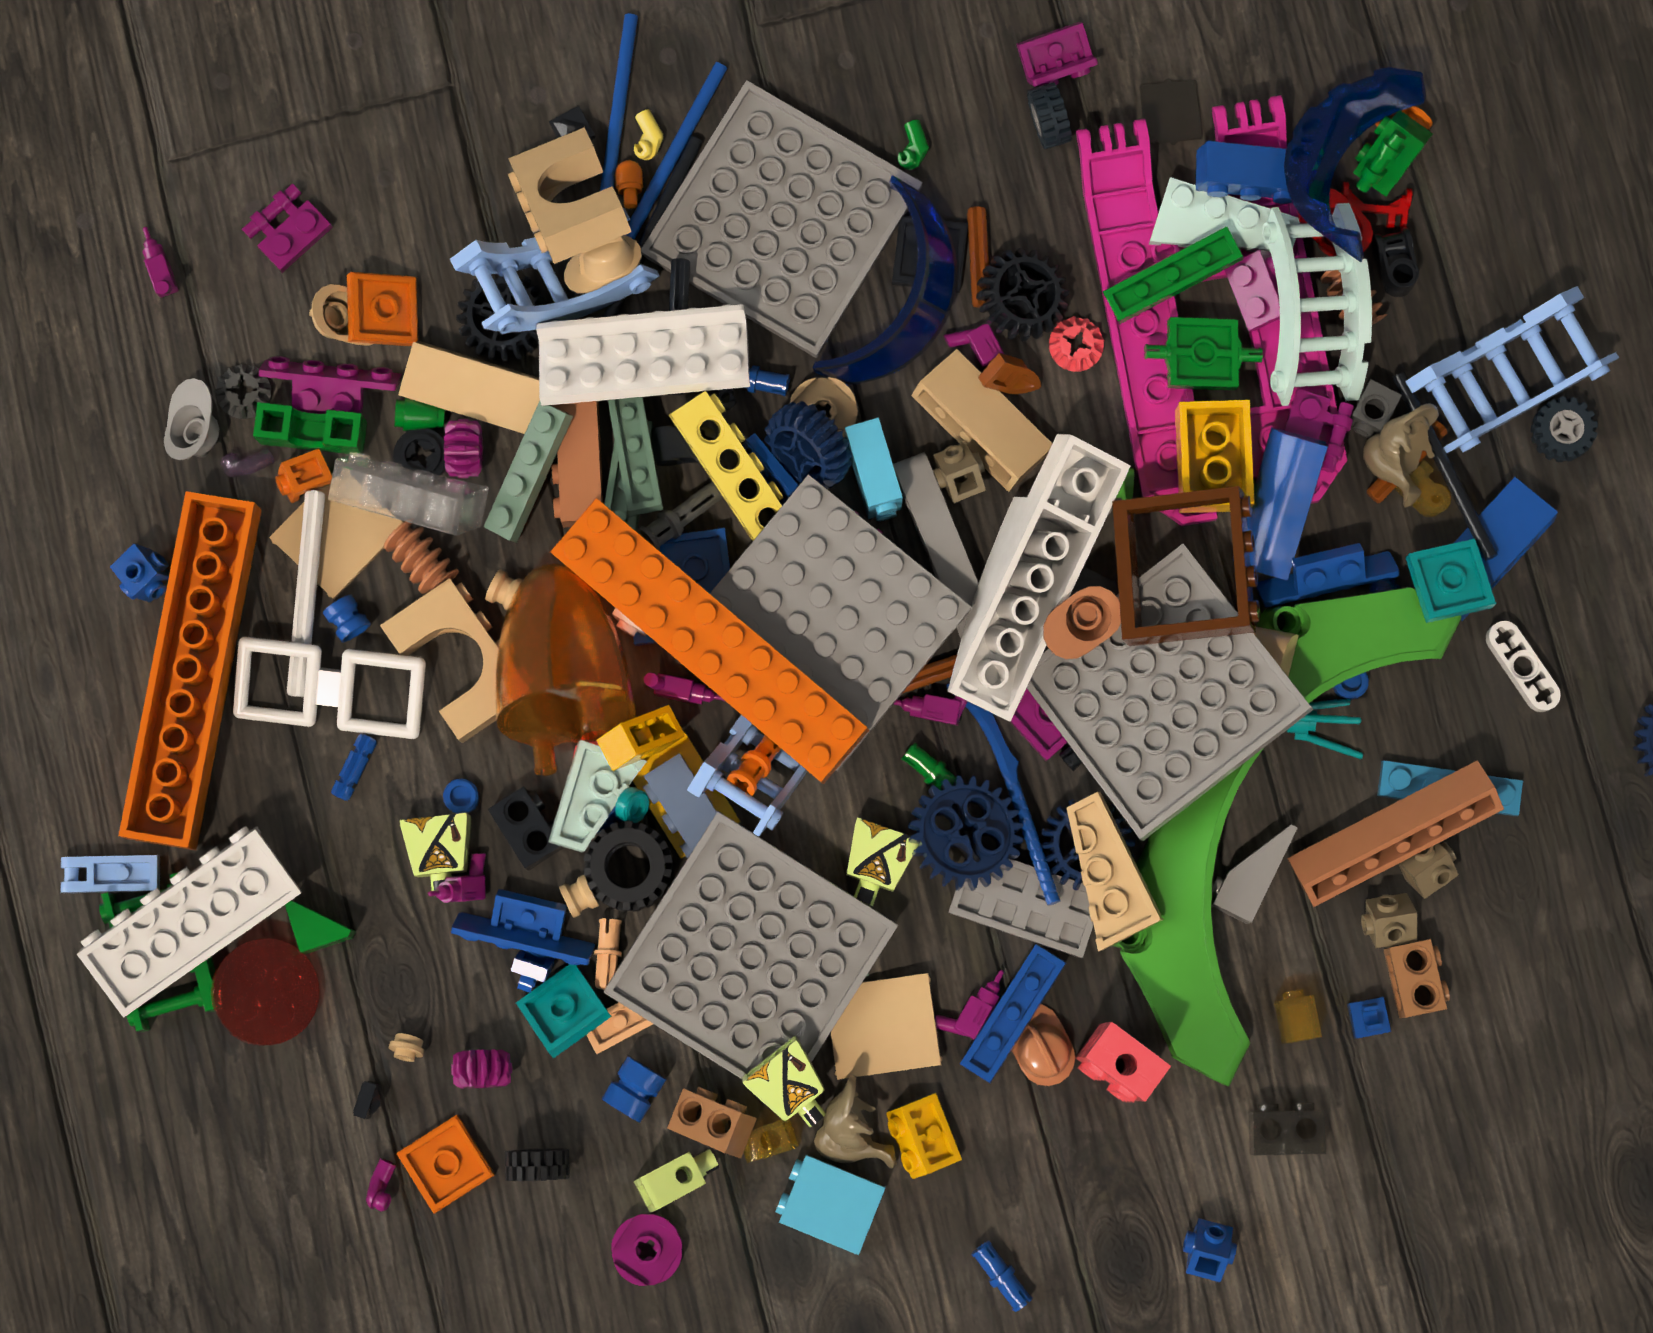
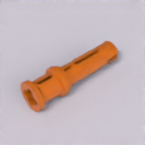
M764 735L754 750L744 753L741 758V765L737 770L730 772L726 780L753 796L761 778L769 775L771 762L781 748Z

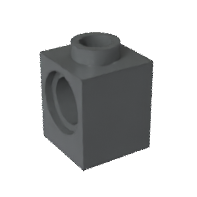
M1370 379L1352 411V429L1366 438L1380 433L1383 426L1389 421L1402 395ZM1375 405L1380 410L1381 417L1379 419L1369 418L1365 413V406Z

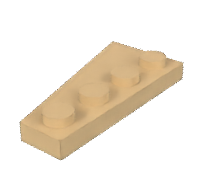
M1096 792L1067 807L1076 853H1078L1082 869V881L1088 896L1091 922L1094 924L1097 937L1095 940L1098 951H1102L1164 920L1101 792Z

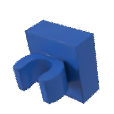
M520 950L514 958L511 968L512 972L521 974L517 989L531 993L537 980L545 982L551 973L555 959L547 956L536 957L528 951Z
M1384 997L1347 1004L1354 1039L1391 1032Z

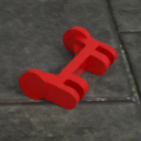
M1349 182L1342 183L1341 194L1361 213L1387 215L1386 228H1394L1396 216H1401L1400 229L1407 226L1408 210L1412 201L1411 188H1406L1404 195L1400 199L1387 206L1364 204L1349 189Z

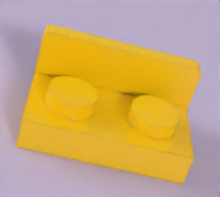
M936 1093L886 1113L888 1129L898 1143L902 1153L901 1162L912 1179L930 1174L962 1160Z

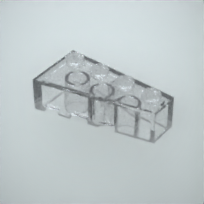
M350 452L349 456L335 459L328 500L457 536L482 526L489 487L435 475L428 471L403 468L401 464L395 462L372 461L370 456L366 454Z

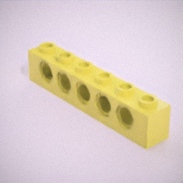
M704 391L669 414V417L751 540L754 541L764 529L758 519L760 511L768 507L777 513L782 507L779 501L784 499L773 481L767 484L760 472L764 470V467L754 452L748 455L741 443L745 441V438L736 424L728 425L722 416V413L726 410L714 393L709 396ZM706 420H711L718 426L719 433L714 440H706L700 433V426ZM726 449L734 451L738 456V463L731 470L722 467L719 460L721 453ZM746 478L752 479L757 485V493L751 499L744 498L739 492V485Z

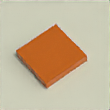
M350 272L347 274L348 342L412 346L413 342L418 341L416 277Z
M455 1115L396 1153L433 1214L495 1175L459 1115Z

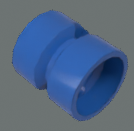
M627 1056L617 1072L620 1077L619 1082H611L602 1100L641 1123L651 1106L648 1101L649 1097H656L666 1079Z

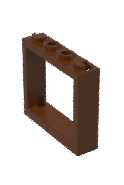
M1239 486L1112 501L1122 640L1128 646L1256 633L1255 622L1259 621L1260 606L1258 600L1253 601L1252 587L1258 586L1256 566L1250 564V552H1255L1254 534L1252 530L1248 531L1247 517H1252L1250 496H1245V493ZM1230 503L1238 616L1142 627L1134 514Z

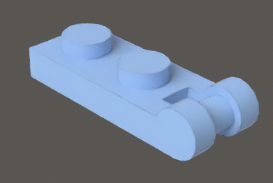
M159 855L61 857V868L64 869V882H61V893L153 891L156 888L160 890ZM79 868H87V881H79Z

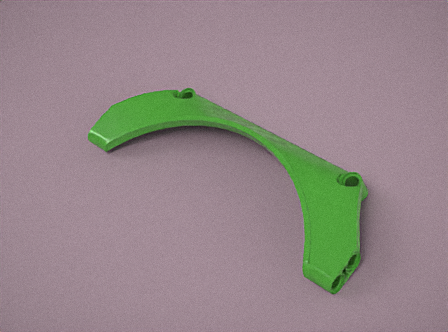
M1411 587L1300 603L1295 604L1294 607H1269L1261 614L1256 627L1299 635L1288 677L1307 702L1310 703L1316 697L1341 682L1369 670L1404 661L1442 659L1462 617L1460 615L1426 623L1416 590ZM1280 613L1285 618V625L1282 630L1278 628L1276 621ZM1262 750L1150 835L1136 865L1164 920L1128 937L1123 942L1120 941L1112 945L1122 948L1120 951L1122 958L1152 1009L1172 1054L1171 1057L1228 1087L1250 1046V1041L1230 1003L1220 974L1214 946L1211 916L1212 878L1217 847L1226 816L1239 786Z

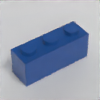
M1207 141L1196 153V191L1207 192V195L1210 197H1225L1228 194L1240 195L1242 200L1248 201L1259 200L1261 197L1273 198V202L1278 204L1292 203L1285 179L1288 149ZM1292 150L1289 162V185L1293 200L1306 192L1307 156L1300 150Z

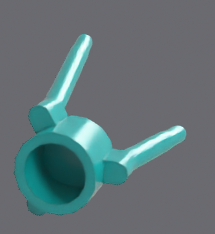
M1349 699L1310 702L1309 704L1314 710L1286 730L1287 733H1295L1294 740L1308 741L1358 759L1363 758L1362 752L1308 733V731L1315 732L1316 722L1360 724L1362 721L1360 717L1319 715L1315 711L1317 709L1350 705L1351 701Z

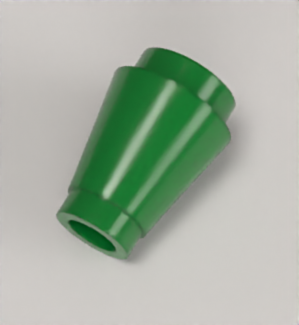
M406 397L405 400L396 399L394 427H401L403 431L443 427L445 409Z

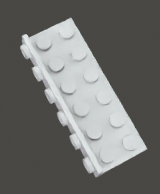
M741 304L665 312L655 311L632 315L621 314L600 318L587 317L567 321L554 320L536 324V332L539 339V398L542 406L750 387L748 330L744 305Z
M247 826L243 827L228 838L232 844L221 851L217 846L199 858L202 863L199 867L191 872L187 867L169 879L173 885L166 890L160 892L158 888L154 889L140 899L143 906L133 913L127 908L110 920L113 927L103 934L97 929L80 941L84 947L77 953L78 957L123 1018L301 894L302 891L261 836V831L257 826L250 831Z

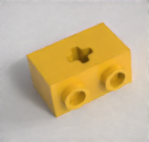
M670 705L620 723L597 739V742L612 771H615L662 752L683 738L685 734Z

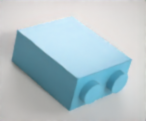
M879 417L845 427V439L850 442L847 448L852 452L850 460L868 519L876 517L877 521H884L897 516L896 511L901 510L903 497Z
M807 1154L804 1161L796 1159L789 1176L790 1180L795 1181L790 1195L783 1192L775 1211L782 1215L779 1223L859 1255L884 1193L885 1186Z

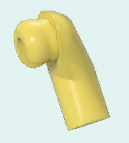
M647 109L635 116L643 134L639 143L634 145V153L643 160L654 158L663 141V133L650 109Z

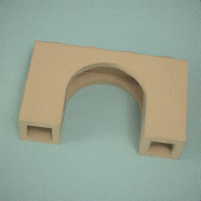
M585 127L508 158L513 172L508 174L513 189L517 193L516 195L530 228L535 233L534 236L541 253L548 251L554 264L632 232L613 186L574 202H551L565 188L603 173Z
M449 578L380 626L398 653L405 656L410 655L433 638L445 633L464 634L478 643L483 655V669L479 680L469 691L439 711L457 739L464 743L531 697L526 688L532 684L520 667L514 671L508 663L507 659L512 657L511 653L501 639L496 642L493 641L487 632L493 627L482 611L476 614L473 612L468 604L473 598L462 582L455 586Z

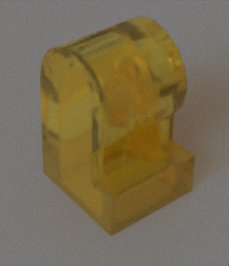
M1424 460L1417 466L1415 471L1409 474L1414 484L1422 492L1420 498L1412 506L1423 516L1435 517L1449 507L1451 495L1445 486L1434 483L1428 477L1434 469ZM1397 486L1395 490L1404 498L1402 490Z
M790 1118L786 1121L781 1119L752 1130L743 1152L747 1163L799 1147Z

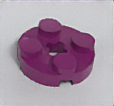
M639 1214L626 1220L617 1229L612 1239L611 1251L616 1270L625 1280L638 1286L656 1285L666 1281L675 1273L682 1259L683 1241L677 1228L668 1219L657 1214ZM649 1240H652L655 1243L653 1249L657 1254L654 1258L647 1256L644 1260L639 1256L641 1250L637 1247L640 1241L647 1243Z

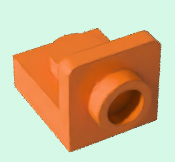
M319 448L281 462L278 476L275 477L280 493L283 496L287 495L291 503L297 502L300 495L305 494L306 491L316 490L333 482L331 472Z

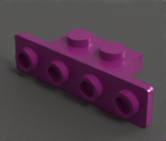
M281 356L265 360L259 368L260 377L292 380L293 408L314 414H326L327 410L361 413L363 415V388L395 391L401 382V374L392 373V370L389 368L377 367L372 370L358 369V366L354 364H340L337 367L326 366L318 360H307L303 363L290 362L288 358Z

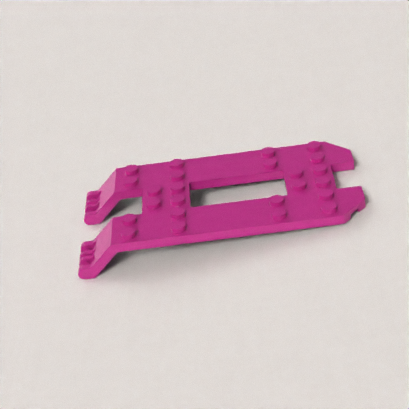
M1272 96L1268 99L1272 122L1263 124L1260 102L1257 99L1250 100L1249 108L1252 126H1248L1244 102H1237L1234 105V110L1239 128L1228 129L1225 106L1212 107L1215 141L1287 149L1286 114L1282 96ZM1139 119L1133 122V132L1137 140L1136 146L1126 147L1125 129L1122 123L1114 124L1117 149L1112 150L1108 125L1100 126L1099 137L1103 145V151L1092 153L1091 135L1088 129L1076 130L1080 155L1083 197L1141 498L1178 493L1175 409L1179 402H1193L1195 400L1193 389L1168 388L1167 366L1164 359L1144 358L1145 344L1165 345L1167 340V320L1170 317H1178L1175 297L1173 296L1119 324L1103 294V291L1187 248L1178 247V245L1173 244L1149 245L1158 210L1152 182L1150 140L1145 119ZM1228 194V196L1241 199L1240 195ZM1264 197L1253 201L1244 200L1270 209L1272 207H1279L1280 212L1298 217L1293 203L1278 204L1273 202V198ZM1296 238L1293 246L1295 259L1307 258L1303 238ZM1239 249L1243 258L1254 253L1245 251V249ZM1225 270L1204 281L1227 278ZM1310 272L1297 273L1300 298H1314ZM1318 311L1301 312V338L1323 337ZM1280 319L1255 331H1249L1252 348H1262L1263 350L1261 354L1263 355L1262 362H1255L1264 406L1250 408L1253 479L1257 478L1271 427L1284 430L1297 389L1330 398L1331 401L1327 412L1332 414L1338 413L1332 385L1294 387L1288 406H1282L1277 393L1273 392L1270 377L1275 369L1277 360ZM1326 351L1299 353L1297 373L1329 371ZM1323 425L1319 440L1328 443L1333 428ZM1344 441L1342 444L1344 453L1340 461L1337 460L1334 472H1327L1321 469L1311 504L1320 501L1347 462ZM1179 509L1160 511L1181 526L1217 520L1216 512L1179 513Z

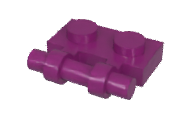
M291 184L283 192L279 190L272 196L274 200L260 213L258 211L253 213L249 217L251 221L242 228V231L250 239L258 232H263L266 238L257 246L281 273L288 269L333 228L309 200L298 209L293 205L292 202L302 194L294 184ZM284 210L289 217L274 229L269 223Z
M1297 389L1284 430L1319 440L1323 425L1332 427L1321 469L1327 472H1334L1337 460L1340 461L1344 453L1342 444L1346 431L1351 430L1353 423L1351 414L1354 406L1341 402L1338 413L1332 414L1327 412L1331 401L1330 398Z

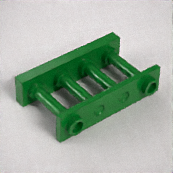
M177 873L171 874L170 878H172ZM109 892L101 894L103 903L99 904V911L104 924L109 923L111 928L113 925L110 920L128 908L133 913L143 906L140 899L145 895L118 902L116 894ZM212 956L190 971V973L195 972L198 986L194 987V991L145 1005L142 1004L127 1015L129 1025L131 1027L135 1026L138 1032L149 1031L151 1029L148 1018L196 1004L199 1007L204 1006L205 1012L226 1009Z

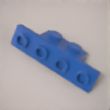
M1357 543L1293 558V574H1289L1288 580L1272 578L1260 581L1256 590L1264 607L1281 606L1288 602L1314 598L1322 594L1348 590L1356 586L1382 582L1386 579L1398 577L1399 568L1390 552L1387 551L1364 557V550L1361 544Z
M501 889L498 890L495 897L492 919L460 912L451 930L452 934L459 935L468 941L481 940L493 943L502 949L515 948L528 951L536 957L549 956L562 959L571 965H588L595 948L594 943L562 936L567 905Z

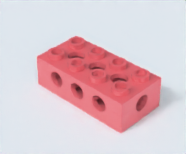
M1113 1022L1099 1024L1075 1057V1059L1081 1062L1078 1067L1080 1071L1094 1081L1105 1080L1110 1084L1106 1089L1122 1102L1134 1103L1135 1101L1146 1102L1171 1067L1170 1064ZM1119 1056L1124 1061V1069L1121 1073L1115 1067L1116 1059Z

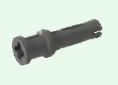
M711 481L673 510L661 511L657 516L658 519L647 527H639L636 532L660 551L661 545L671 538L677 539L680 537L684 526L723 499V496L713 481Z

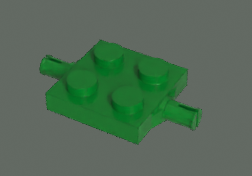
M1170 317L1167 320V340L1165 345L1145 344L1144 346L1145 359L1165 360L1168 388L1237 390L1239 388V368L1241 363H1261L1263 355H1261L1263 353L1262 348H1242L1238 337V320Z

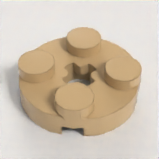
M836 378L808 379L800 384L791 396L790 403L794 402L797 404L803 401L808 406L819 404L822 407L829 404L832 407L829 411L831 415L829 419H835L834 424L838 429L844 430L842 433L843 438H845V427L856 424L858 410L855 396L845 383Z

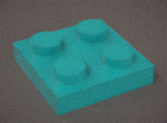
M1475 539L1417 551L1406 556L1407 565L1426 623L1486 610L1495 606L1496 602Z
M571 964L516 1002L552 1058L558 1056L612 1017L577 965Z

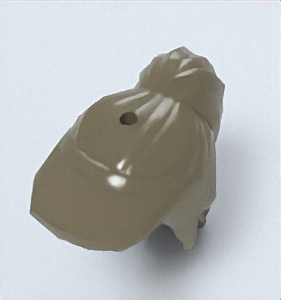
M1431 403L1421 405L1410 413L1388 421L1380 433L1367 439L1363 448V459L1369 470L1379 479L1393 483L1402 490L1405 508L1414 504L1422 494L1421 490L1410 478L1409 473L1417 469L1423 450L1426 451L1429 458L1435 456L1429 441L1428 430L1438 418L1439 413L1437 407Z
M851 1075L843 1091L839 1092L829 1102L825 1110L824 1125L817 1131L814 1140L816 1150L823 1158L839 1163H853L865 1158H879L886 1163L888 1168L892 1169L897 1164L894 1146L872 1141L871 1134L874 1132L873 1128L868 1127V1123L861 1110L874 1112L875 1107L870 1106L868 1102L862 1101L857 1097L859 1094L856 1092V1076Z

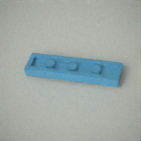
M1382 761L1377 796L1401 800L1456 771ZM1488 776L1495 786L1504 810L1496 814L1518 816L1523 781Z

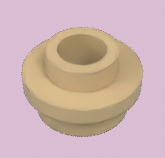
M398 1033L395 1035L394 1041H390L389 1049L394 1052V1057L399 1060L414 1062L415 1057H423L424 1049L422 1048L423 1040L418 1037Z

